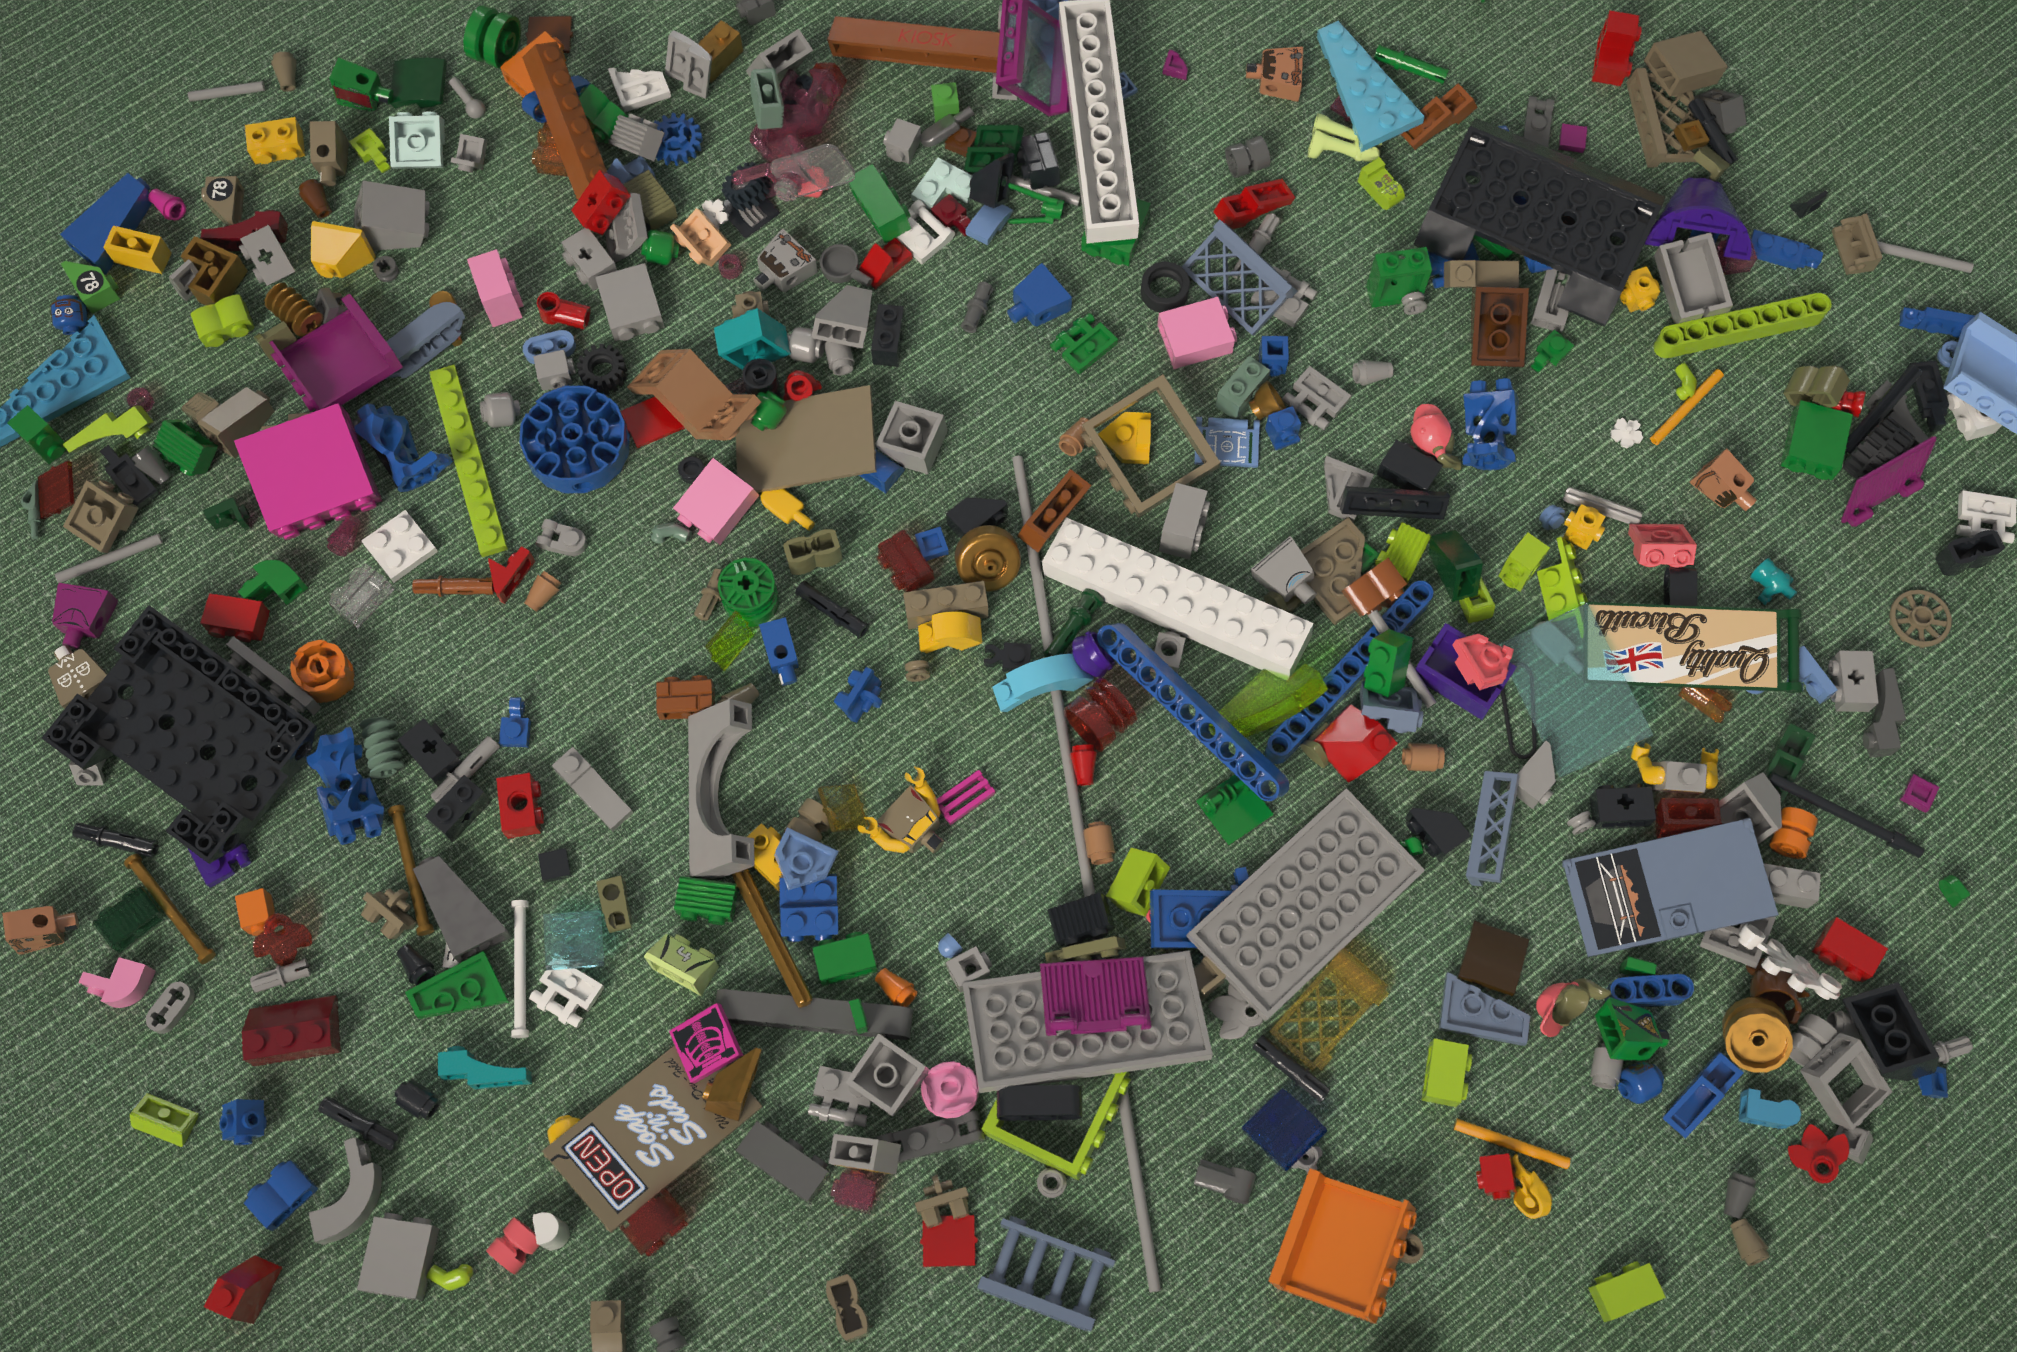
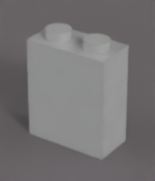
M797 29L760 53L746 72L751 78V71L754 69L774 68L779 80L798 68L813 49L801 31Z
M645 263L595 277L615 342L630 340L634 336L654 333L659 329L665 328Z
M385 1213L384 1218L374 1217L357 1290L423 1301L428 1282L426 1276L431 1268L439 1228L431 1225L432 1220L414 1217L413 1222L402 1221V1215Z

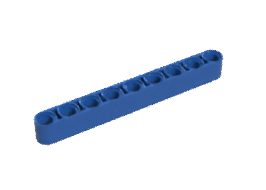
M1426 581L1414 582L1385 612L1382 618L1389 629L1404 634L1422 615L1433 597L1434 591L1429 583ZM1413 594H1421L1425 600H1418ZM1396 612H1403L1408 618L1401 619L1396 615ZM1374 625L1270 736L1265 748V756L1273 764L1284 763L1364 677V670L1369 663V657L1363 655L1361 650L1368 649L1371 640L1379 635ZM1351 668L1356 672V675H1347L1343 669ZM1326 687L1336 688L1338 694L1332 695L1328 693ZM1316 706L1320 709L1321 713L1313 714L1308 710V707ZM1299 725L1303 732L1295 733L1290 729V726ZM1280 744L1285 748V751L1282 753L1273 750L1272 745Z
M1115 623L1099 629L1097 633L1099 645L1259 798L1264 801H1273L1288 792L1289 781L1287 777L1129 627L1123 623ZM1112 630H1113V631L1116 633V635H1117V640H1116V642H1114V641L1112 640V637H1111V632H1112ZM1131 649L1136 652L1135 661L1131 658ZM1151 667H1152V668L1155 670V672H1156V678H1155V679H1153V678L1151 677V675H1150V668H1151ZM1170 686L1175 689V698L1170 695ZM1190 704L1195 708V716H1192L1189 712ZM1210 723L1215 727V735H1212L1209 731ZM1229 742L1233 743L1236 748L1235 755L1229 750ZM1249 761L1253 762L1256 767L1255 774L1249 769ZM1270 780L1276 785V793L1272 792L1269 788Z

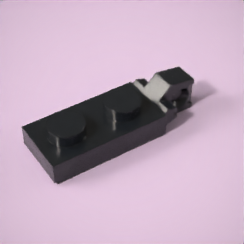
M1937 361L1910 363L1908 367L1912 364L1922 371L1921 376L1912 385L1919 413H1921L1922 419L1927 418L1930 432L1942 431L1941 429L1946 425L1945 417L1948 414L1947 408L1949 403Z
M109 445L100 450L109 462L104 466V470L123 493L134 498L132 504L137 506L138 510L160 495L143 472L134 466L135 463L127 454L122 452L120 455H117Z

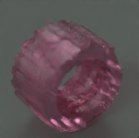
M725 254L720 257L718 268L722 277L729 280L737 278L742 271L739 257L734 254ZM728 263H732L735 265V267L731 270H727L724 268V266Z
M138 387L132 389L127 394L126 399L131 408L141 405L146 412L151 410L154 399L147 389ZM145 397L143 403H135L138 398Z

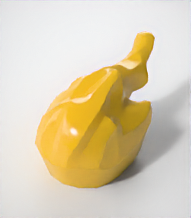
M1515 1154L1512 1157L1515 1167L1514 1175L1520 1180L1523 1187L1516 1186L1517 1192L1514 1194V1204L1524 1215L1531 1219L1548 1215L1552 1207V1195L1545 1183L1539 1179L1536 1172H1528L1519 1162L1518 1154Z

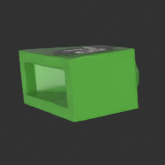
M68 261L60 263L80 298L92 314L120 300L115 291L119 288L118 284L111 274L106 276L100 267Z

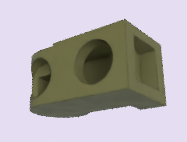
M620 875L596 881L601 908L609 933L632 928L625 879Z

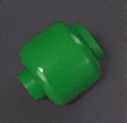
M650 230L648 232L647 239L641 246V255L645 256V260L648 263L668 266L672 258L678 257L679 243L674 242V235L672 233Z
M769 390L767 393L760 392L756 397L761 403L757 406V412L752 417L753 419L750 423L762 431L766 428L774 430L787 412V408L784 406L786 401Z

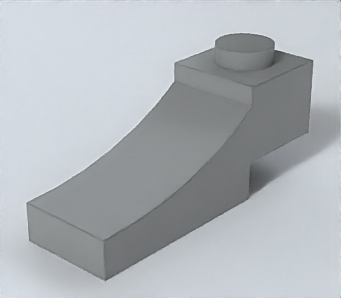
M574 747L569 749L552 765L555 772L612 832L633 814V811L610 788Z

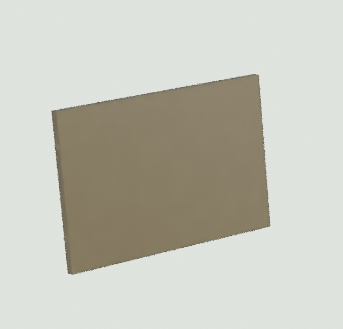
M870 385L813 395L800 401L786 400L784 406H786L787 412L776 429L766 428L762 431L750 423L753 419L751 418L740 425V431L736 435L737 476L754 488L757 493L877 472L872 388Z

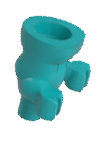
M1770 558L1765 559L1750 576L1753 581L1759 582L1765 587L1757 598L1764 605L1772 600L1771 596L1774 594L1782 593L1791 600L1798 593L1790 586L1794 579L1788 573H1784V571L1775 566Z

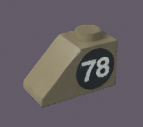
M237 176L206 177L205 187H202L201 190L203 202L207 203L212 213L226 226L240 223L242 220L244 188Z

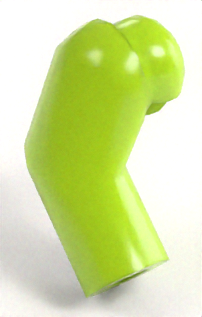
M1686 363L1679 365L1674 370L1682 381V386L1676 389V394L1683 401L1689 396L1692 397L1697 387V380Z

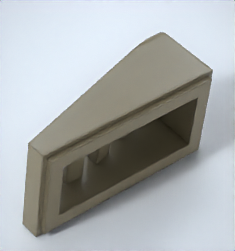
M198 392L181 409L194 423H197L201 418L217 408L219 403L208 395Z

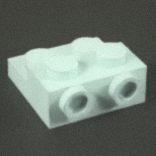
M399 112L397 116H389L391 168H443L445 130L444 119L441 116L437 115L436 112H422V116H412V113Z

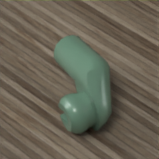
M673 522L660 524L652 529L651 540L661 544L665 542V537L672 536L688 543L691 539L692 531Z

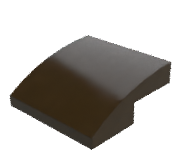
M1474 921L1471 926L1466 950L1462 956L1458 978L1513 996L1523 967L1529 939Z

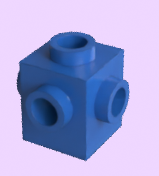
M236 1099L222 1105V1116L220 1118L222 1140H234V1145L252 1144L253 1139L264 1136L267 1124L264 1115V1100Z

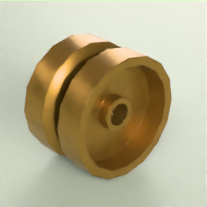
M1747 997L1735 1002L1726 1011L1722 1020L1723 1037L1726 1051L1736 1065L1753 1073H1766L1779 1068L1788 1060L1793 1049L1792 1034L1788 1019L1784 1011L1777 1004L1762 997Z

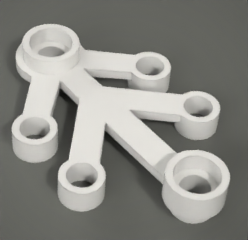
M1746 923L1740 930L1738 941L1743 946L1751 950L1754 947H1758L1770 955L1761 964L1767 972L1772 975H1777L1780 970L1792 973L1787 983L1798 992H1803L1808 987L1814 989L1819 996L1826 1000L1839 998V991L1842 989V986L1833 977L1825 973L1819 975L1811 967L1810 963L1799 955L1793 958L1786 948L1775 939H1770L1765 944L1763 942L1766 938L1765 935L1755 926Z

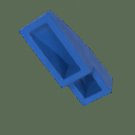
M1718 1051L1673 1103L1662 1119L1686 1139L1744 1072Z

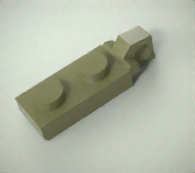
M1112 936L1068 946L1045 953L1046 963L1091 960V957L1101 955V958H1111L1118 956L1119 950L1126 949L1125 939L1122 937Z

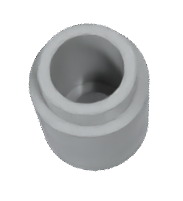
M826 341L824 347L829 368L833 370V373L835 375H846L852 372L855 361L851 346Z
M1605 1044L1595 1048L1590 1077H1592V1084L1594 1086L1604 1089H1615L1616 1083L1620 1082L1623 1060L1610 1059Z

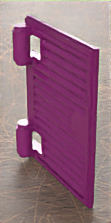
M1932 436L1857 479L1841 522H1848L1852 527H1856L1872 518L1874 513L1871 508L1893 495L1899 493L1902 497H1908L1921 490L1925 484L1920 477L1937 437ZM1910 478L1909 481L1911 483L1905 486L1906 480ZM1859 508L1860 512L1854 515L1855 509Z
M1143 957L1040 963L1046 1035L1056 1036V1031L1071 1030V1034L1127 1031V1026L1141 1025V1030L1151 1028ZM1139 1011L1137 1014H1125V1012ZM1069 1016V1018L1055 1019V1017Z

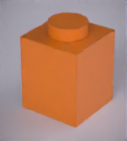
M261 888L235 896L240 926L248 934L253 936L264 935L269 932V929L278 927L272 895L265 889Z

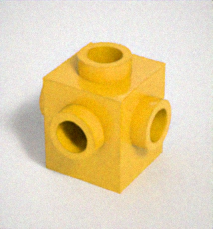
M1647 266L1631 271L1620 295L1622 303L1628 307L1630 312L1639 309L1640 311L1648 310L1655 304L1660 293L1659 283L1656 279H1653Z
M1581 504L1578 511L1574 512L1571 510L1564 525L1568 529L1563 539L1587 550L1593 540L1598 542L1603 534L1605 527L1601 526L1606 516L1600 514L1593 507H1586Z

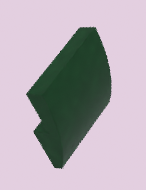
M409 58L394 61L391 84L393 99L390 105L396 109L417 104L423 109L443 104L447 61L441 58Z
M978 125L974 147H968L964 171L976 173L996 159L1009 153L1015 154V162L1024 128L1019 125Z

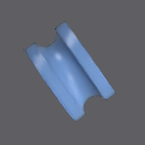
M1948 341L1938 351L1937 359L1941 365L1950 368L1953 358L1949 357L1950 353L1948 351H1951L1952 356H1954L1958 342Z

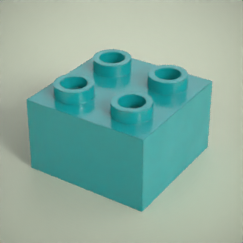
M758 308L748 310L745 314L726 320L723 324L714 327L718 355L742 370L753 359L762 358L774 362L791 354L786 327Z

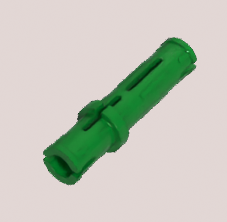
M1380 44L1373 59L1394 66V70L1402 69L1438 82L1441 85L1444 84L1449 69L1406 55L1403 50L1398 52Z

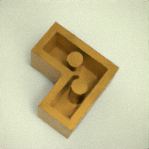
M196 236L193 237L180 256L184 262L189 259L198 270V273L188 287L198 302L204 305L215 304L219 300L231 296L248 272L238 255Z

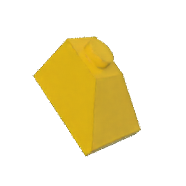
M312 221L311 262L321 276L326 278H344L375 261L376 255L363 230Z

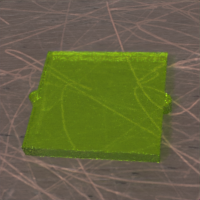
M737 611L733 612L705 646L712 656L711 660L717 663L723 671L728 668L754 636L748 627L749 622L743 620Z

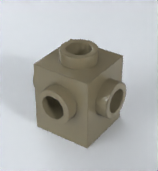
M746 291L735 295L736 305L732 306L733 319L745 314L748 310L756 308L770 316L768 300H762L761 291Z

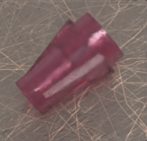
M353 516L345 517L344 521L327 538V548L332 553L342 557L351 553L361 522Z

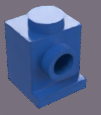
M1293 406L1268 415L1265 430L1275 450L1300 442L1298 434L1301 422Z

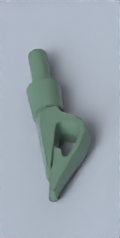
M38 480L33 482L21 498L22 507L29 510L28 524L31 525V539H38V525L41 523Z

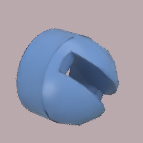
M949 933L938 944V950L945 958H953L963 950Z

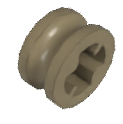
M911 661L904 665L905 670L908 672L906 674L907 681L919 682L930 678V672L926 670L929 668L927 661Z

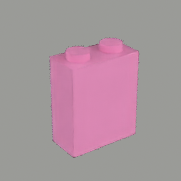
M1218 297L1159 313L1157 326L1173 369L1233 353L1234 343L1237 342L1236 332L1233 327H1229L1226 306H1221Z
M712 458L673 509L680 514L677 517L680 522L688 528L694 525L699 529L697 534L709 544L714 540L721 545L760 495L754 488Z

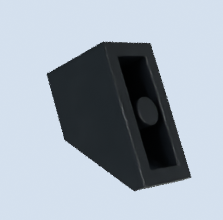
M1009 153L974 173L969 183V198L991 208H996L1008 202L1010 192L1008 184L1011 183L1015 154Z

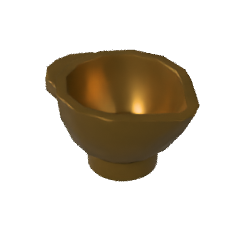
M1269 381L1264 382L1255 393V398L1249 402L1250 408L1259 420L1286 409L1280 395Z

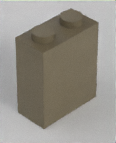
M1702 31L1656 42L1652 45L1644 59V62L1670 97L1717 84L1728 67Z

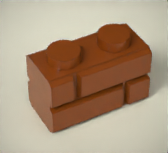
M696 675L691 677V680L667 677L664 678V681L656 683V710L660 720L688 719V716L715 705V686L712 679H708L706 676Z

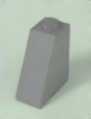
M849 285L844 287L816 314L811 338L863 349L872 290Z

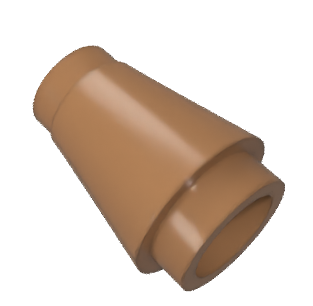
M1080 418L1079 421L1060 436L1059 447L1065 454L1076 456L1082 452L1085 443L1080 434L1083 433L1082 424L1088 421L1087 418Z
M543 571L540 576L537 575L524 603L538 612L540 608L560 591L558 588L562 583Z

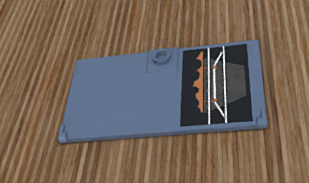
M1750 818L1562 860V866L1565 870L1588 957L1778 916Z

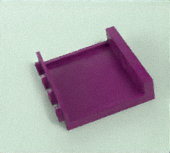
M351 294L341 298L347 311L279 351L273 341L269 342L275 351L271 356L279 367L284 365L281 370L289 382L295 380L291 384L298 395L302 396L305 394L301 399L310 411L314 409L318 411L337 403L343 405L403 368L391 347Z

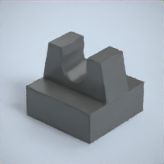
M330 288L319 289L314 303L316 310L324 316L323 324L347 311L345 305H338L341 303V293H332Z

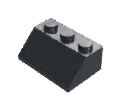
M1899 982L1842 1000L1882 1077L1910 1081L1936 1073L1940 1056Z

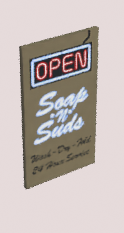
M674 1045L542 1150V1153L603 1223L606 1230L612 1233L762 1109V1105L749 1092L739 1121L706 1111L707 1100L702 1099L708 1082L713 1083L716 1074L727 1066L697 1083H690Z

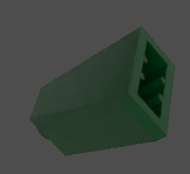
M1457 530L1440 532L1435 536H1431L1428 553L1451 601L1455 602L1467 597L1477 596L1483 567L1481 558Z

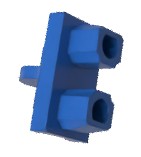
M867 667L863 672L853 670L848 677V683L853 689L849 694L843 691L839 692L834 699L837 707L851 721L856 723L863 712L868 713L871 706L880 708L883 703L878 697L882 690L880 688L882 682L874 675V671Z

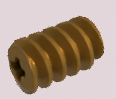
M285 282L275 285L266 294L265 306L267 309L272 311L282 322L284 321L296 335L303 337L321 326L324 318L323 314L318 312L314 306H311L307 300L303 299L301 294L296 293L294 288L287 287Z

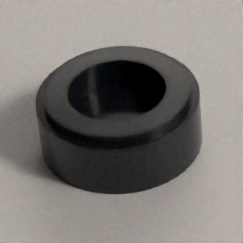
M695 456L684 458L678 465L680 478L685 483L692 484L704 470V463Z

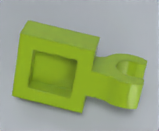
M370 128L349 141L351 147L365 163L372 159L381 173L391 168L386 162L387 159L382 154L386 150L384 144Z

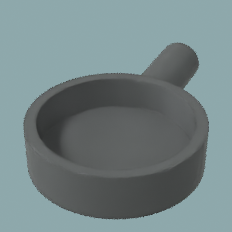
M836 244L828 247L822 253L820 267L824 277L829 281L844 283L853 278L867 288L872 284L873 279L858 270V257L851 247L844 244Z

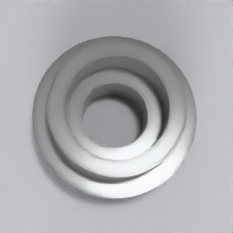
M1054 1168L1044 1169L1037 1178L1039 1192L1048 1198L1060 1196L1066 1188L1065 1175ZM1047 1179H1056L1057 1186L1052 1189L1048 1188L1046 1185Z

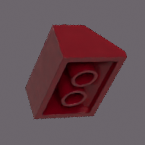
M333 995L249 1009L242 1029L243 1061L252 1066H260L341 1053L337 996Z

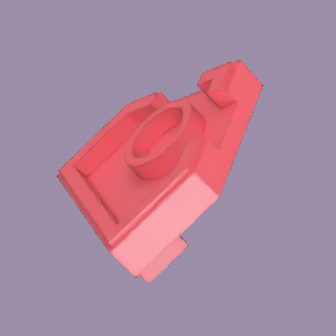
M1474 634L1457 639L1452 644L1459 656L1455 664L1467 684L1475 683L1479 690L1502 684L1506 679L1508 665L1514 649L1505 645L1501 647L1488 641L1489 638L1481 634Z

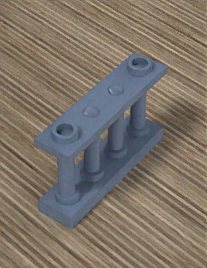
M1010 1216L1009 1220L1002 1218L1001 1227L1007 1229L1008 1233L993 1274H989L988 1278L981 1276L977 1287L978 1290L1091 1333L1095 1319L1090 1317L1091 1312L1089 1308L1103 1267L1113 1269L1115 1260L1110 1259L1111 1253L1099 1248H1094L1093 1252L1030 1229L1026 1227V1221L1014 1216ZM1021 1234L1036 1240L1021 1285L1018 1284L1015 1289L1005 1285L1006 1279H1004L1018 1237ZM1047 1245L1063 1250L1064 1254L1050 1294L1046 1295L1045 1299L1033 1296L1034 1290L1032 1288ZM1075 1256H1079L1092 1261V1265L1077 1306H1074L1073 1310L1061 1306L1063 1301L1060 1299Z

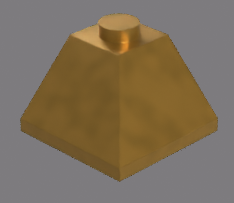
M753 1049L716 1074L713 1083H707L702 1099L707 1100L706 1111L739 1121L758 1069L762 1049Z

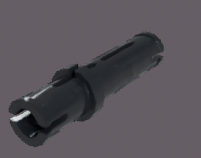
M806 580L799 584L795 594L833 619L836 626H843L859 639L867 633L869 624L852 614L850 608L847 606L842 607L810 585Z

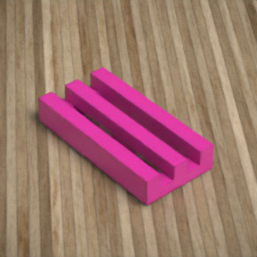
M978 770L937 799L940 812L948 823L952 825L995 794V790L989 785L987 779L982 776L980 770ZM976 781H979L978 784H976L974 787H972L964 794L956 798L954 801H952L945 807L943 806V804H945L950 799L958 795L960 792L968 788L970 785H972ZM984 788L986 790L954 814L950 815L948 813Z

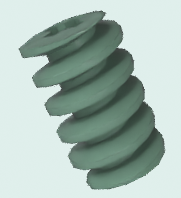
M382 717L368 718L360 723V727L363 729L362 737L365 739V755L369 760L367 766L371 770L369 776L373 779L393 776L397 770L404 767L403 761H395L402 757L401 751L394 750L400 747V742L392 740L398 737V731L390 730L396 727L397 723L394 720H387Z

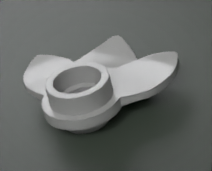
M1229 984V996L1217 997L1208 1007L1218 1019L1224 1021L1219 1036L1223 1039L1231 1040L1245 1036L1250 1027L1259 1026L1263 1023L1264 1019L1257 1012L1253 1017L1247 1016L1246 1011L1252 1006Z

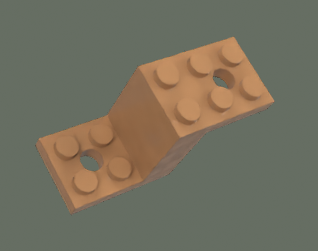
M691 349L660 350L627 386L633 394H653L695 439H733L739 433L740 425L756 414V408L761 403L754 394H732Z

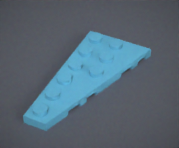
M1339 21L1318 30L1317 39L1324 57L1328 59L1331 75L1336 80L1337 91L1346 114L1350 117L1353 124L1352 130L1354 135L1358 137L1361 152L1423 124L1425 116Z

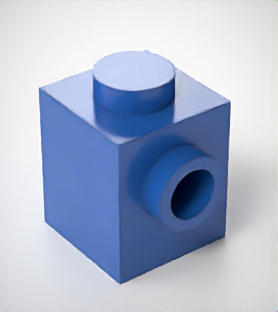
M1262 336L1259 347V362L1270 369L1269 376L1285 374L1289 361L1288 336Z

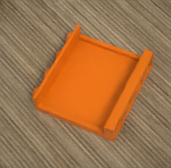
M1309 1169L1268 1282L1277 1289L1376 1324L1378 1317H1382L1387 1304L1385 1297L1388 1288H1391L1395 1283L1397 1276L1395 1268L1398 1260L1403 1258L1406 1252L1407 1242L1405 1240L1408 1231L1412 1230L1416 1223V1208L1408 1200L1404 1199L1403 1202L1327 1178L1320 1171Z

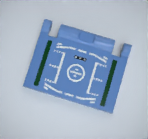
M1196 417V425L1221 462L1220 466L1258 468L1260 420H1254L1253 429H1247L1248 419L1208 417V427H1202V417ZM1195 451L1194 464L1203 465L1202 460Z

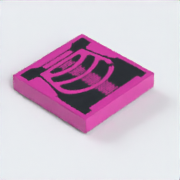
M719 1003L712 1005L669 1031L690 1083L699 1082L743 1056L724 1009Z

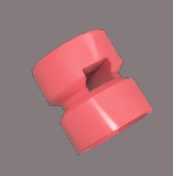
M513 1217L503 1229L504 1236L496 1237L486 1249V1252L504 1268L516 1275L526 1263L525 1256L527 1254L533 1255L540 1245L537 1244L535 1233L516 1217Z

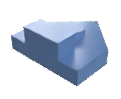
M787 827L774 855L788 890L826 879L839 851Z

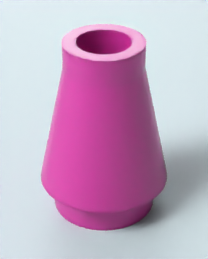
M153 189L148 195L149 201L155 205L167 220L176 221L184 216L186 206L180 197L162 192L159 189Z

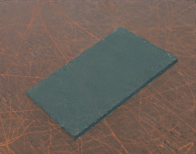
M1588 603L1498 644L1501 647L1505 645L1514 649L1510 663L1517 666L1511 678L1542 742L1547 741L1551 744L1553 764L1560 778L1654 736Z

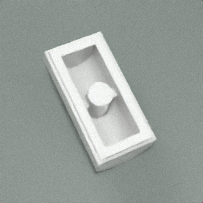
M546 1212L533 1215L538 1245L552 1251L563 1247L567 1243L570 1230L564 1221Z

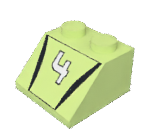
M665 934L646 952L644 958L656 972L702 996L719 968L714 960L715 955L704 948H700L699 951L689 946L691 944L689 940L678 934L675 937Z

